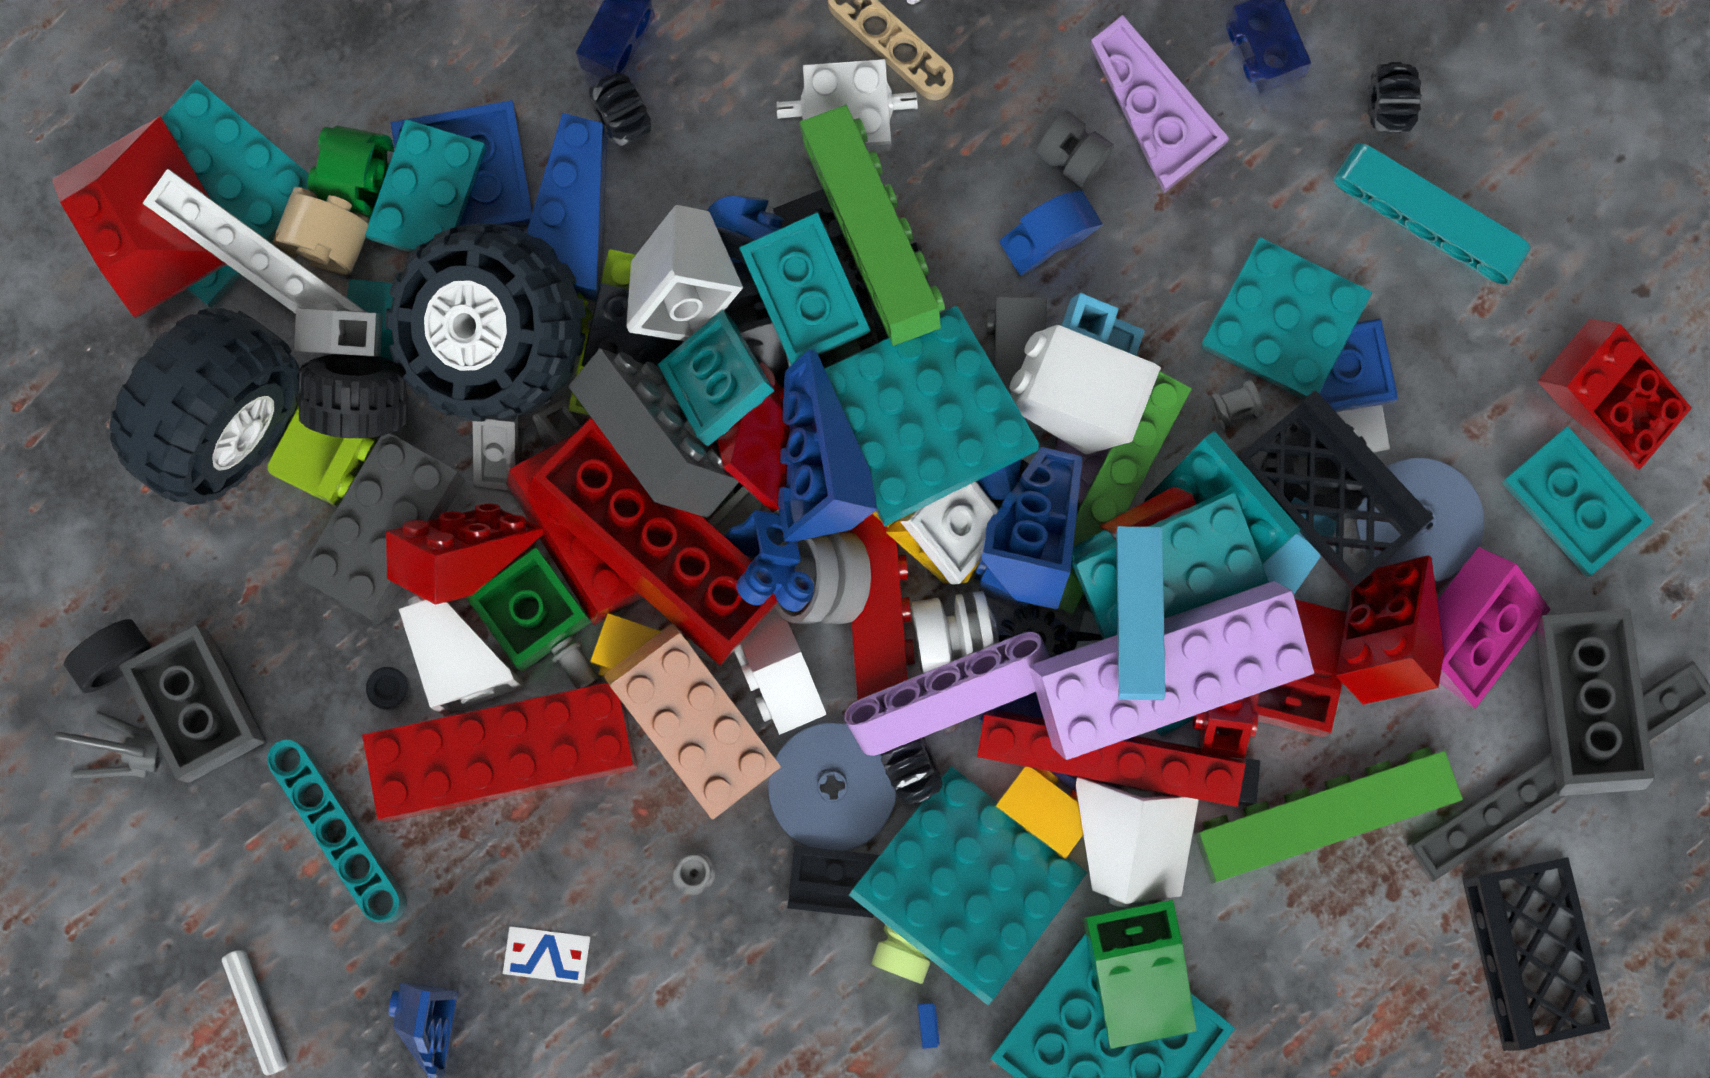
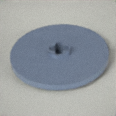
M1409 458L1390 464L1387 468L1425 507L1434 519L1427 525L1430 527L1428 530L1425 528L1380 567L1429 555L1432 558L1435 582H1440L1455 575L1480 546L1484 533V512L1476 490L1463 474L1441 461L1428 458ZM1367 498L1362 501L1357 510L1367 511ZM1356 519L1358 539L1366 540V520ZM1374 521V541L1393 543L1401 536L1389 522ZM1374 550V558L1382 551Z
M841 723L814 725L793 736L777 754L775 759L781 768L769 776L768 793L772 811L788 835L806 847L840 851L859 847L881 831L893 811L897 793L894 787L891 786L889 777L886 775L885 767L881 762V755L871 756L863 753L848 725ZM831 775L835 776L837 782H844L845 789L838 791L837 799H830L828 793H821L820 786L827 784V777Z

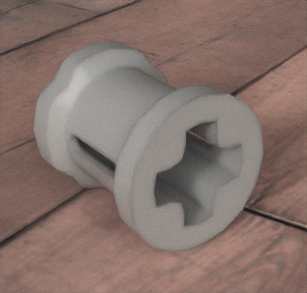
M1251 380L1244 382L1243 387L1222 396L1216 393L1210 397L1213 410L1223 430L1230 428L1232 422L1254 414L1256 417L1264 415L1262 400Z

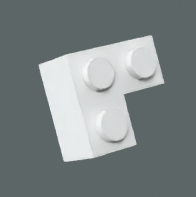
M774 607L738 646L735 654L740 665L743 666L741 668L751 691L760 688L762 695L755 698L764 722L773 719L780 735L827 714L788 621L783 620Z

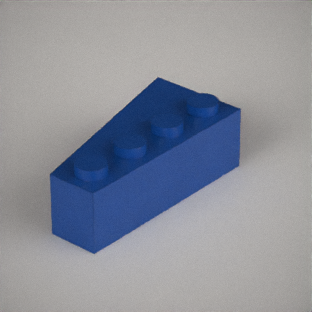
M562 113L527 234L535 238H542L555 249L556 258L561 264H568L576 278L577 283L573 285L576 294L580 292L585 299L596 301L603 268L604 201L608 138L603 123Z

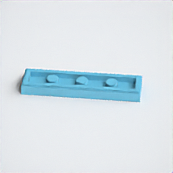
M1117 526L1118 699L1164 700L1165 648L1162 527Z

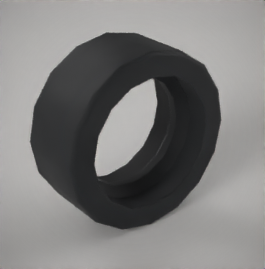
M124 619L108 625L81 642L69 653L63 665L83 693H90L100 690L122 678L124 675L119 665L152 647L132 619Z

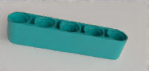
M1354 144L1333 177L1335 185L1351 197L1495 283L1509 285L1531 250L1529 243L1516 233L1366 144Z
M293 740L276 742L270 748L267 755V764L270 771L363 914L375 922L391 923L398 920L404 914L407 906V899L403 890L312 751L307 746ZM296 749L300 755V762L294 770L286 772L282 766V758L287 751ZM318 784L323 790L322 801L315 807H309L305 801V793L310 786ZM336 820H342L346 825V835L340 842L333 843L328 836L329 826ZM364 855L369 860L370 869L364 878L356 879L351 872V864L356 857ZM388 891L393 898V907L389 913L380 915L374 907V900L380 892Z

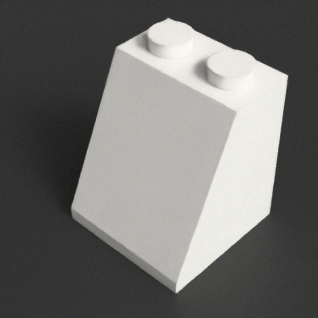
M675 205L631 261L626 324L630 333L686 341L717 313L725 310L743 289L709 211Z
M1060 325L1035 332L1025 346L1024 351L1027 355L1023 365L1012 378L1009 387L1012 391L1010 395L1021 414L1085 455L1132 442L1161 367L1153 362Z
M417 595L408 600L409 606L399 609L429 706L433 710L445 716L525 688L522 679L449 602L435 605Z
M1077 777L1076 790L1092 891L1109 897L1110 904L1124 908H1133L1135 902L1154 904L1163 902L1165 898L1182 896L1198 799Z

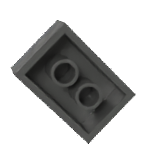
M194 625L119 665L176 780L190 783L265 743L208 630Z

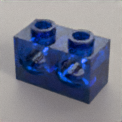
M604 0L576 51L581 69L601 79L618 72L624 74L655 17L652 1Z
M1249 0L1233 6L1229 22L1226 24L1227 33L1233 46L1239 45L1245 58L1242 60L1244 74L1249 83L1255 82L1260 94L1306 76L1311 60L1285 0ZM1260 19L1266 23L1268 29L1257 31L1249 25L1248 21ZM1268 55L1277 56L1282 60L1284 66L1280 68L1270 67L1266 64L1264 57Z

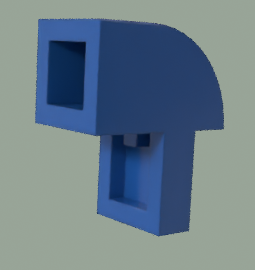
M1082 190L1059 195L1020 218L1021 223L1001 238L999 242L1021 276L1029 274L1057 251L1074 248L1099 229L1103 223Z
M727 196L715 201L706 210L710 212L716 227L728 229L754 240L785 227L782 225L783 219L781 217L766 212L769 200L764 198ZM730 257L732 262H741Z

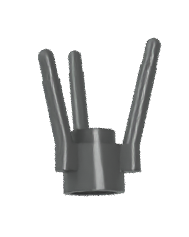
M99 711L94 714L95 719L135 737H127L124 743L63 732H56L54 734V738L59 741L122 753V762L129 763V766L73 770L71 772V777L116 776L146 778L148 771L155 773L158 771L163 757V753L152 731L138 728Z

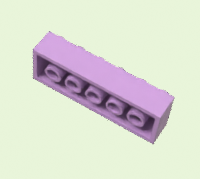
M1275 581L1164 619V700L1118 699L1117 635L1028 665L1052 748L1065 760L1314 674L1293 591Z

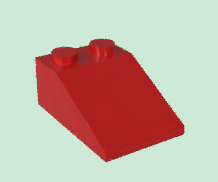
M761 362L759 365L774 391L760 405L753 408L736 422L728 432L717 438L723 468L770 511L775 512L779 509V488L786 487L787 465L780 463L781 449L787 448L789 425L782 421L784 387L775 380L769 367Z

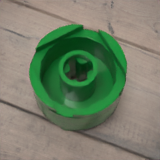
M338 125L333 128L324 127L320 132L318 140L320 153L317 166H313L308 174L307 184L309 191L316 192L317 198L324 201L327 200L329 195L344 199L352 204L350 212L371 217L390 164L387 163V151L394 152L391 138L385 134Z

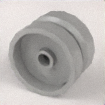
M849 531L797 541L801 561L795 566V572H803L812 579L814 594L812 599L800 611H789L782 607L779 602L775 606L776 611L783 620L793 624H812L815 622L846 624L854 621L864 609L869 597L871 583L870 559L864 543L855 533ZM783 541L779 546L787 545V541Z

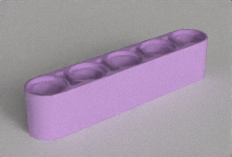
M1035 632L1022 633L864 697L848 707L844 720L863 753L871 756L879 755L1036 692L1028 665L1049 659L1051 656L1039 634Z

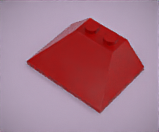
M161 116L151 120L52 179L59 202L101 273L135 319L227 265L143 204L167 169L173 171L209 197Z

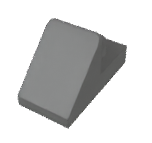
M489 415L485 418L486 422L472 421L473 487L510 491L506 485L510 468L520 463L524 436L523 429L518 428V415L507 419H498L496 416Z

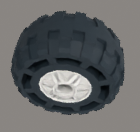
M486 223L447 229L435 234L434 238L427 243L418 245L407 257L408 260L404 263L406 267L404 271L396 273L389 292L393 296L392 307L386 309L385 329H391L394 344L390 345L389 349L395 364L402 365L406 372L403 379L415 394L425 395L427 402L432 404L431 407L445 415H456L463 417L465 421L486 422L485 418L489 415L496 416L498 419H507L521 415L551 400V396L559 388L565 387L575 372L573 371L575 367L573 363L576 356L582 355L586 337L581 332V318L586 317L583 298L578 299L573 286L577 283L576 278L568 264H561L556 258L557 254L552 246L542 238H535L525 233L524 229L510 225Z
M212 307L199 310L196 315L190 314L177 321L176 326L168 332H163L153 342V346L144 357H140L131 370L132 374L126 384L122 385L116 398L117 405L115 410L112 411L110 430L112 431L110 433V441L113 449L117 452L120 463L128 472L152 491L173 502H185L189 505L205 504L206 501L217 500L224 496L231 488L237 487L268 456L269 450L276 441H279L286 429V423L290 415L294 413L298 402L297 393L299 391V364L291 355L292 350L289 345L274 332L242 311L236 313L231 309Z

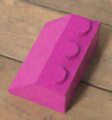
M1478 547L1462 566L1460 572L1447 589L1437 599L1444 649L1440 684L1467 705L1476 709L1536 630L1542 615H1547L1551 610L1516 563Z

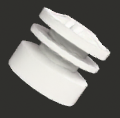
M984 591L972 593L974 612L969 613L966 612L963 595H956L954 615L950 616L945 615L939 598L911 602L921 674L999 643L994 613H992L986 601Z

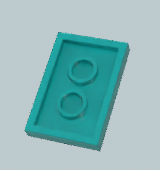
M405 119L365 233L367 239L412 252L418 245L425 244L433 239L435 234L450 228L459 227L486 151L485 144Z
M818 212L739 247L791 365L809 349L817 351V354L820 355L870 332Z
M724 310L717 313L658 364L697 438L707 447L721 435L728 432L736 422L753 408L760 405L774 391L733 319Z
M1569 426L1565 427L1501 482L1586 578L1592 576L1654 522Z

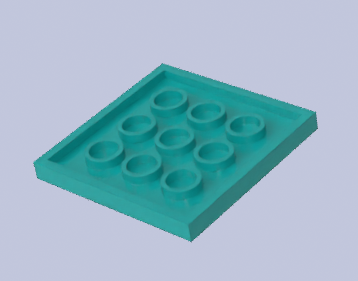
M196 79L162 116V119L211 200L269 242H272L294 187H300L309 191L307 184L309 173ZM225 265L187 289L208 307L212 308L238 280L241 274L229 265Z
M957 305L939 313L941 329L892 346L888 338L825 369L871 471L873 488L876 495L877 510L875 511L884 527L1039 450V442Z
M1227 490L1148 526L1162 527L1164 619L1269 583L1236 494L1231 490ZM1115 541L1071 561L1103 640L1117 635V558Z
M951 766L942 777L943 784L940 792L921 803L854 887L849 896L989 1005L1088 872L1069 857L1063 859L1056 851L1023 829V826L995 807L998 803L996 800Z
M1084 933L991 1055L990 1059L1014 1078H1199L1236 1028L1191 994L1196 1032L1110 1049L1086 933Z

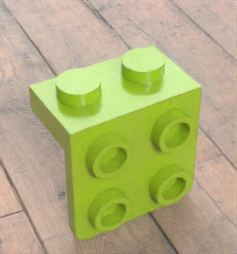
M298 407L267 465V470L272 476L338 507L378 442V437L340 438L315 432L300 423Z

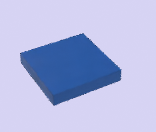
M1381 318L1356 324L1319 393L1335 412L1393 403L1398 400Z

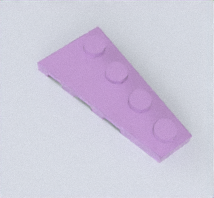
M1123 15L1091 39L1090 47L1163 193L1167 192L1228 143L1229 137Z

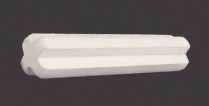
M244 950L228 953L222 957L224 969L262 1071L265 1075H273L287 1068V1061L247 953Z

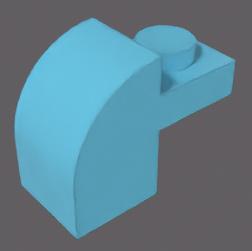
M1079 293L1070 299L1061 325L1137 356L1145 331L1117 319L1116 315L1119 308L1083 293Z

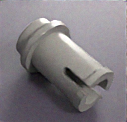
M571 636L551 649L555 656L552 661L554 664L559 662L576 689L592 686L601 677L596 673L580 649L583 645L581 641L576 642Z

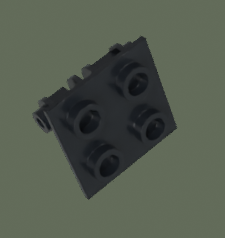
M600 283L581 366L585 367L599 348L615 354L624 352L637 362L645 364L648 361L658 366L667 357L670 339L630 333L626 326L629 290Z

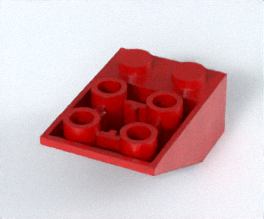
M1589 319L1537 380L1562 410L1636 470H1640L1692 409L1625 328L1616 322Z
M494 503L478 504L475 506V510L463 513L456 511L444 512L439 515L438 519L410 520L403 523V527L386 531L387 580L435 605L468 597L477 592L543 535V528L526 521V518L521 515H513L502 510L500 505Z
M1426 555L1377 568L1354 589H1351L1336 671L1337 678L1362 705L1439 688L1444 649L1432 558Z
M1295 599L1314 674L1251 695L1252 711H1258L1259 722L1325 737L1332 732L1341 693L1342 682L1337 678L1336 671L1347 612Z

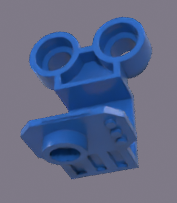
M754 510L743 524L731 527L726 532L724 537L744 555L755 557L736 583L739 595L746 602L752 605H761L772 594H775L777 601L782 607L796 612L803 609L812 599L814 594L812 579L803 572H795V566L801 561L798 542H787V545L779 546L784 541L780 514Z

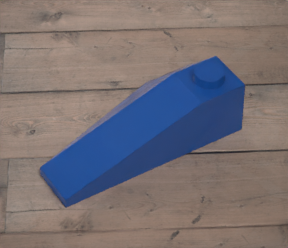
M809 349L785 371L782 421L789 425V439L787 448L781 449L780 463L787 465L786 487L779 488L778 506L783 538L787 542L852 530L877 510L871 471L817 351Z
M1041 447L1021 475L1020 481L1014 490L1005 497L1002 507L996 515L993 514L987 523L981 559L1014 600L1058 610L1071 570L1083 456Z
M400 983L399 991L394 990L392 992L389 1004V1016L394 1017L393 1028L427 1077L443 1078L459 990L414 983Z

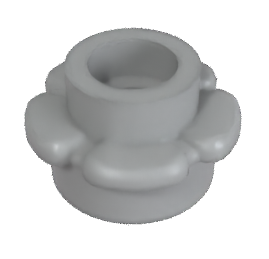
M686 853L676 861L677 868L673 870V880L677 887L684 889L685 893L698 895L703 892L704 888L712 886L715 880V871L711 868L712 861L708 856L703 853H697L696 855ZM692 869L698 871V876L695 878L690 876Z

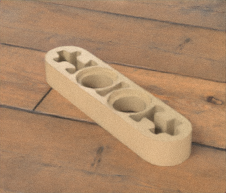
M827 0L828 9L832 15L882 60L885 59V63L923 97L936 101L949 95L954 78L950 65L878 0H853V4L861 11L856 20H853L855 9L850 4L845 2L840 6L838 5V0ZM878 16L884 19L887 24L885 31L879 35L867 33L863 25L869 17ZM901 43H909L914 46L917 55L909 62H901L895 58L893 50ZM924 58L928 59L925 61V69L931 75L935 76L939 72L943 74V86H939L936 83L931 87L927 85L928 76L919 68ZM918 69L917 73L914 75L912 72Z

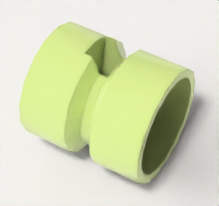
M885 924L883 930L888 935V939L878 943L870 965L923 985L931 961Z

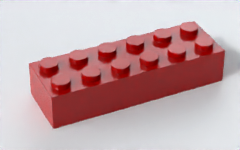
M592 418L532 476L527 493L719 666L727 660L778 604L775 594H772L761 605H752L746 602L739 595L736 583L752 561L702 516L654 502Z
M608 683L362 735L377 820L392 822L638 769L626 707Z

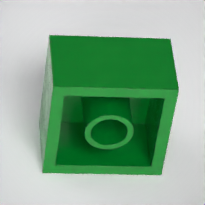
M537 548L531 550L491 579L473 595L466 597L515 667L521 672H524L549 654L551 649L557 644L575 635L591 623L590 619Z

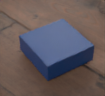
M933 1002L917 1004L922 1049L936 1048L940 1045L936 1005Z

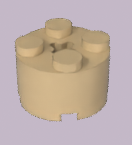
M294 187L272 244L294 259L300 255L310 260V266L339 275H348V272H352L362 249L370 219L362 214L350 212L352 204L344 199L329 195L327 200L324 201L318 199L316 194L306 189Z

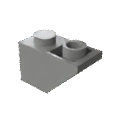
M296 309L294 351L380 357L383 314Z

